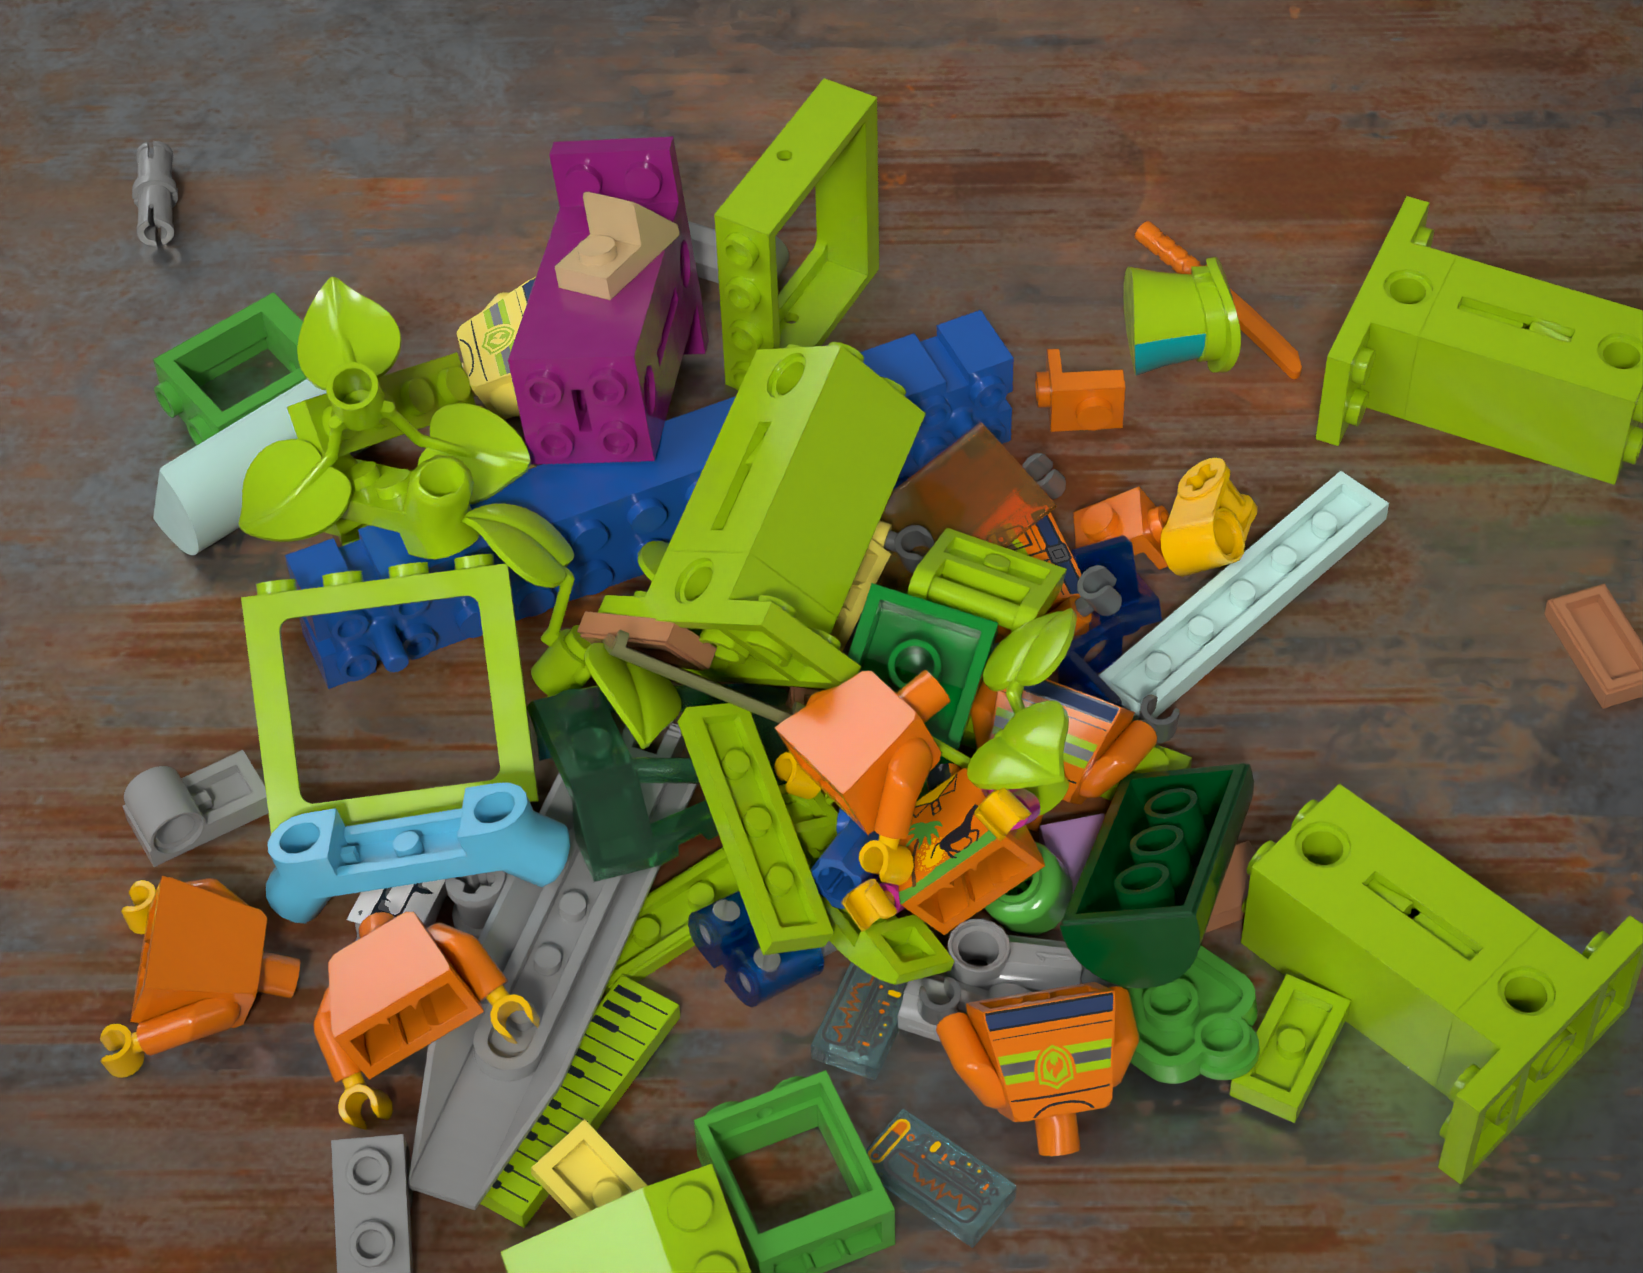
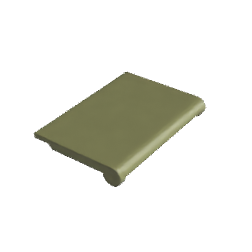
M622 630L618 631L616 637L608 633L601 642L604 643V647L609 655L779 724L806 707L804 704L795 702L792 708L784 704L779 708L686 669L677 668L647 653L627 646L629 633Z

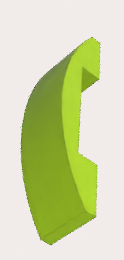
M786 784L779 785L781 795L811 870L837 836L838 812L833 806L830 807L825 802L826 798L821 791L812 799H804L788 794L785 789ZM819 894L834 932L829 941L838 951L866 973L884 982L898 985L951 971L955 962L924 921L916 915L897 918L896 915L888 919L879 918L867 930L862 932L846 909L832 907L829 901Z

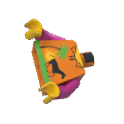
M953 763L934 767L926 779L929 793L916 802L908 837L900 839L898 844L907 847L913 856L914 867L910 878L902 885L884 882L878 884L875 879H870L850 891L843 898L842 905L862 932L867 930L879 918L888 919L906 908L941 934H947L1045 867L1044 859L1026 824L1034 821L1040 813L1041 807L1038 798L1024 788L1006 789L1004 787L1000 790L977 788L968 779V768H961Z

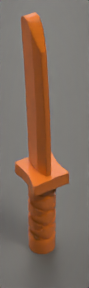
M1146 221L1137 229L1135 239L1148 248L1155 256L1158 255L1159 259L1166 265H1170L1171 269L1176 273L1192 275L1191 266H1204L1195 257L1187 254L1188 252L1180 245H1176L1175 241L1168 235H1164L1152 222ZM1230 289L1238 315L1240 330L1263 350L1291 379L1299 378L1302 366L1298 351L1248 303Z

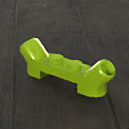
M350 453L339 456L331 466L342 472L349 479L352 486V496L344 515L325 533L342 537L363 523L399 532L409 555L434 560L461 552L477 541L480 536L472 527L460 523L463 517L472 510L469 502L474 481L469 468L461 460L453 456L436 455L423 461L413 471L376 464L373 461L358 460Z

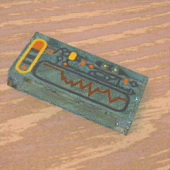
M851 962L811 1044V1059L876 1081L900 1030L898 1028V1013L908 982L898 985L884 982L866 973Z
M902 1109L866 1149L885 1188L972 1248L1016 1198L1017 1185L905 1109Z

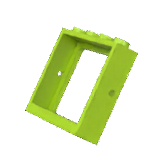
M823 78L714 214L725 385L739 391L757 349L786 348L789 344L803 347L822 346L879 270L877 97ZM815 186L817 230L815 246L778 294L775 236Z
M493 554L471 555L455 558V570L429 573L428 562L409 563L388 567L389 579L363 582L362 571H346L323 575L324 587L297 590L296 579L275 580L256 584V596L241 597L271 834L281 823L291 817L335 808L345 826L461 809L463 807L465 788L493 783H513L520 786L526 792L530 802L539 801L508 565H495ZM463 596L474 598L479 604L500 763L498 775L488 781L322 803L307 802L301 794L281 639V627L284 622L292 618Z

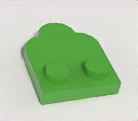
M1202 945L1191 967L1173 982L1153 988H1128L1121 986L1130 993L1139 1033V1044L1130 1063L1151 1078L1169 1084L1183 1083L1197 1077L1199 1074L1215 1080H1231L1245 1075L1257 1063L1260 1055L1259 1039L1252 1028L1258 1014L1254 985L1246 975Z

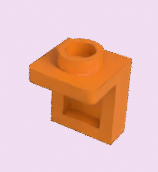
M1047 349L1046 371L1035 373V394L1037 408L1048 407L1050 431H1095L1123 428L1125 401L1123 369L1062 373L1060 350Z
M1140 487L1073 512L1076 560L1085 570L1096 565L1106 567L1143 552L1159 570L1168 567L1161 550L1160 539L1162 529L1167 524L1170 515L1162 505L1156 507Z

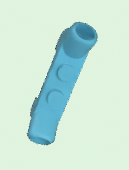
M493 783L465 788L463 807L461 809L345 827L336 808L304 813L291 817L281 823L270 836L268 853L276 867L271 872L266 883V898L271 908L281 917L295 923H307L318 916L332 896L495 871H503L539 887H544L554 882L564 869L571 846L570 835L565 824L533 811L526 792L520 786L513 783Z

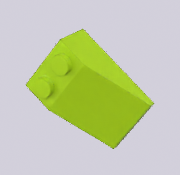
M712 1164L640 1188L501 1251V1257L507 1273H751Z

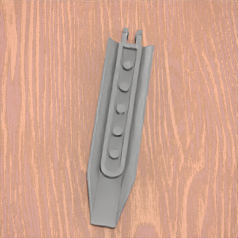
M674 723L670 725L664 734L657 754L640 749V745L627 726H625L619 741H613L610 746L589 725L582 724L539 812L544 816L565 824L568 829L571 846L564 869L554 882L544 887H539L509 874L478 938L508 979V982L504 985L505 989L510 995L522 996L529 1002L540 1018V1025L537 1028L525 1011L521 1010L511 1013L506 1021V1029L515 1038L517 1044L510 1043L494 1029L490 1017L492 1006L485 999L480 1002L484 1009L483 1013L428 1045L408 1180L409 1189L476 1210L562 1086L699 782L692 762L676 767L685 745L679 725Z

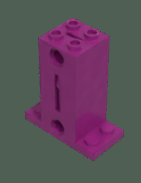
M674 137L553 142L549 157L560 208L508 358L531 465L655 461L683 355L706 354L709 342ZM584 192L637 203L676 223L679 228L680 235L611 300L562 289L558 286L555 266L590 235L583 201Z

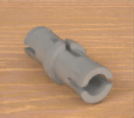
M153 141V158L149 159L148 142L139 146L136 152L138 178L132 186V197L135 205L138 207V238L147 245L157 246L158 228H161V241L163 245L170 242L174 236L172 208L178 201V188H176V183L172 179V149L163 142Z

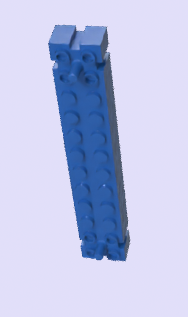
M981 310L937 325V336L919 341L915 333L860 352L864 356L863 363L880 377L888 378L901 385L906 391L905 397L926 413L896 482L923 472H931L941 468L948 462L951 453L956 450L962 449L968 459L976 461L982 459L988 451L996 448L998 445L1011 441L1012 407L1006 400V396L1008 393L1013 392L1014 358ZM735 397L665 421L655 461L542 464L528 469L524 475L489 499L471 504V509L495 503L517 505L537 513L553 525L569 543L574 552L573 560L566 567L573 573L575 578L569 601L586 595L600 593L608 587L641 576L644 572L638 564V552L646 543L651 541L670 543ZM371 525L358 529L360 540L338 547L334 538L285 555L290 579H296L297 590L324 587L323 575L346 571H362L363 582L389 579L388 567L409 563L428 562L429 573L455 570V558L471 555L493 554L495 565L505 564L481 535L477 541L461 552L434 560L409 555L399 532ZM509 567L516 621L528 616L540 615L555 606L559 586L555 588L536 586L524 580ZM469 596L299 618L303 636L328 689L350 681L366 678L376 672V665L379 660H382L387 671L399 672L407 667L409 660L422 658L432 651L468 638H476L483 635L479 604L474 598Z

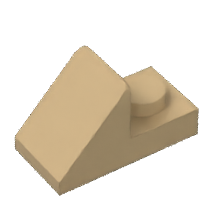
M584 192L583 201L590 235L555 266L558 286L562 289L611 300L680 235L679 228L676 223L637 203Z

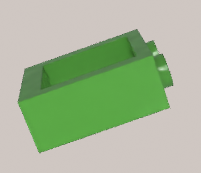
M273 292L153 359L159 384L154 387L158 402L168 416L174 418L178 415L186 423L191 438L196 445H199L306 380L300 368L297 354L298 339L303 321ZM266 349H269L291 372L223 412L199 388Z
M826 1070L806 1078L803 1076L788 1078L777 1084L767 1093L743 1102L729 1101L711 1109L705 1116L694 1120L697 1156L702 1167L709 1164L713 1165L751 1273H824L895 1245V1209ZM819 1127L853 1198L760 1233L727 1161Z

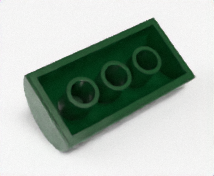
M1241 763L1129 774L1119 782L1060 924L1062 936L1068 949L1088 971L1105 981L1119 986L1153 988L1173 982L1191 967L1200 949L1252 801L1254 779L1250 764Z

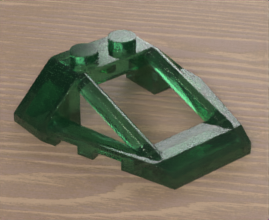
M749 683L723 684L779 708L783 704L786 705L788 694L784 689ZM686 685L674 686L681 699L680 712H684L686 707L728 703ZM599 686L564 690L557 695L532 700L528 704L527 711L532 747L539 761L553 758L571 797L575 841L594 882L660 866L679 856L678 845L700 834L708 840L719 835L706 800L650 824L640 783L700 784L691 758L632 757L612 718L611 713L617 712ZM750 712L778 786L786 784L787 781L778 778L774 768L776 759L785 752L790 753L775 730L779 723Z

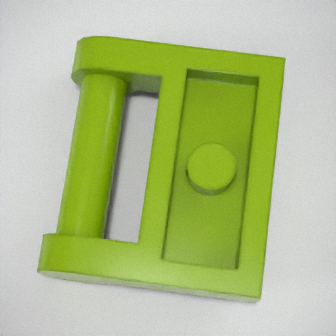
M946 528L915 569L907 594L997 622L998 626L1010 629L1012 633L1022 625L1047 613L1061 592L1067 569Z

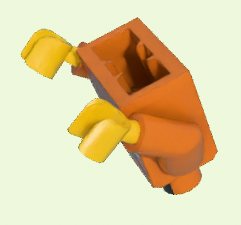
M926 670L922 671L897 693L889 688L872 671H861L839 686L814 693L808 699L806 707L775 727V730L790 751V753L785 752L776 759L774 765L778 778L787 781L785 786L787 793L804 799H812L822 789L867 835L873 831L879 834L878 840L869 841L860 850L859 862L866 872L878 874L882 882L894 885L904 884L912 874L914 863L911 851L907 847L898 844L900 839L908 837L919 794L929 772L940 761L942 753L924 723L950 703V698L943 687Z
M162 876L157 890L149 881H136L129 890V895L135 906H125L121 912L129 928L134 933L144 934L130 1022L139 1024L134 1033H131L126 1026L121 1024H110L104 1028L100 1041L109 1051L122 1049L113 1055L104 1056L101 1059V1063L111 1075L117 1078L128 1077L137 1072L142 1066L145 1057L144 1052L152 1056L243 1025L257 992L292 998L299 977L300 959L264 952L267 916L262 910L249 906L217 879L206 878L182 882L174 878Z
M380 912L366 917L359 926L360 939L333 954L329 960V987L324 993L313 1022L314 1034L335 1083L342 1081L345 1088L338 1104L339 1114L351 1126L366 1130L365 1121L361 1116V1106L366 1099H370L371 1108L378 1118L389 1120L393 1108L389 1096L381 1090L367 1086L361 1072L370 1080L483 1013L484 1009L480 1002L485 999L492 1006L490 1017L494 1029L510 1043L517 1044L515 1038L506 1029V1021L511 1013L521 1010L525 1011L537 1028L540 1025V1018L536 1010L522 996L510 995L504 987L508 979L480 941L472 934L443 923L426 927L415 912H404L397 917L389 913Z

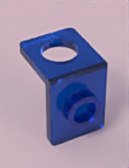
M1118 616L1110 618L1071 642L1069 650L1059 665L1058 683L1122 707L1120 697L1098 675L1099 672L1108 668L1122 656L1124 622ZM1103 640H1107L1103 650L1089 662L1084 661V657L1093 646Z

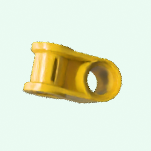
M1216 457L1199 462L1187 471L1178 484V493L1167 524L1162 529L1160 539L1164 560L1169 569L1178 576L1184 577L1240 561L1244 554L1245 541L1251 523L1257 515L1258 507L1249 495L1240 494L1229 479L1230 469L1223 459Z

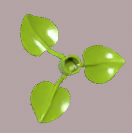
M330 277L315 296L305 315L297 347L298 361L303 374L316 388L326 390L335 413L328 421L330 436L327 451L321 458L315 446L299 439L276 441L266 446L257 454L247 469L243 481L242 508L238 524L241 530L250 536L276 542L304 540L327 531L344 515L352 496V486L349 479L342 472L331 467L339 456L342 432L346 428L355 431L370 429L378 424L382 418L389 419L415 445L426 448L419 458L418 465L436 455L453 456L461 460L471 471L474 481L470 505L489 499L524 475L531 464L529 452L522 438L506 421L488 409L468 403H456L441 407L431 419L430 437L420 433L396 410L393 402L385 401L377 379L390 371L401 351V335L396 321L380 304L354 291L338 278Z
M495 503L469 511L460 523L475 529L498 557L516 574L536 586L545 588L559 586L549 627L541 636V640L549 647L531 668V675L536 685L551 698L568 702L574 698L592 676L634 736L640 748L645 749L679 715L681 710L680 696L668 678L609 655L604 647V643L591 644L580 637L581 634L577 632L579 625L573 626L572 629L560 630L575 580L573 573L566 568L574 558V552L569 543L546 519L529 509L517 505ZM648 542L638 552V564L651 581H653L669 545L667 542Z
M1072 608L1041 616L1022 625L1004 638L989 656L983 672L984 683L992 691L1007 689L1006 697L1014 713V716L1008 721L1003 730L996 732L994 738L982 745L972 758L933 737L942 752L941 756L961 768H968V779L977 788L987 790H1000L1004 787L1006 789L1024 788L1033 793L1038 798L1041 807L1038 816L1049 812L1058 805L1069 788V781L1064 775L1063 763L1069 717L1065 708L1057 701H1044L1025 708L1022 701V692L1024 686L1036 685L1046 680L1064 659L1071 645L1077 621V615ZM825 793V802L831 807L834 801Z

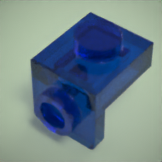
M1118 536L1071 551L1081 574L1090 567L1101 565L1106 567L1116 578V584L1113 588L1121 595L1120 609L1115 614L1109 616H1102L1096 611L1091 613L1092 620L1090 623L1102 638L1111 635L1127 636L1137 632L1142 626L1162 621L1160 600L1136 573L1133 545L1126 536Z

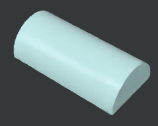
M306 379L162 466L159 471L153 519L162 531L183 552L189 555H196L240 528L238 522L242 508L243 481L251 462L266 446L276 441L298 438L287 406L326 394V390L316 388ZM369 447L351 452L350 454L354 457Z

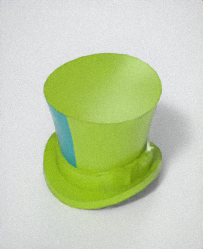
M1218 257L1206 258L1207 266H1191L1192 275L1127 267L1124 276V314L1135 376L1164 366L1194 359L1197 362L1207 361L1208 368L1213 373L1228 372L1235 365L1241 347L1240 324L1227 277Z

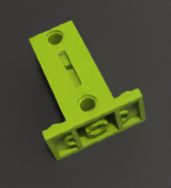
M1406 196L1327 356L1316 439L1339 446L1349 424L1359 426L1366 408L1615 485L1624 462L1635 465L1643 446V429L1639 428L1640 423H1643V310L1430 248L1434 229L1426 227L1429 202Z
M831 342L828 346L803 347L789 344L786 348L757 349L648 592L636 591L634 596L605 595L598 613L656 618L655 621L671 622L680 628L689 629L700 637V642L703 644L710 643L717 650L709 669H704L703 671L686 670L713 681L826 689L846 682L859 673L861 666L839 650L841 643L830 634L926 413L905 397L906 391L901 385L888 378L880 377L863 363L864 356L849 345Z
M1338 784L1320 802L1313 799L1305 804L1295 817L1291 830L1277 843L1272 840L1264 843L1253 855L1247 867L1250 881L1248 895L1242 905V912L1245 914L1241 944L1284 976L1289 974L1351 1000L1346 1022L1406 1067H1409L1410 1070L1454 1103L1452 1112L1443 1123L1439 1135L1445 1141L1438 1168L1460 1185L1630 1007L1643 966V924L1631 915L1611 935L1605 931L1599 932L1590 941L1583 953L1580 954L1341 784Z

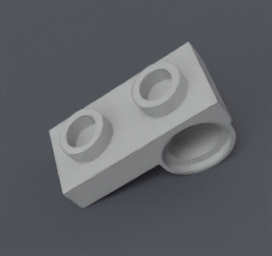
M243 750L183 778L180 777L175 769L168 766L148 769L137 775L128 784L124 792L125 805H123L127 821L153 867L268 814L265 785Z
M404 1134L331 1140L337 1273H413L410 1217L413 1190L408 1188L411 1157L407 1138Z

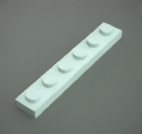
M1338 472L1247 549L1240 561L1227 566L1091 681L1090 696L1135 712L1132 719L1133 722L1139 718L1143 698L1147 695H1155L1158 697L1157 705L1151 716L1157 718L1387 519L1389 503L1344 472Z

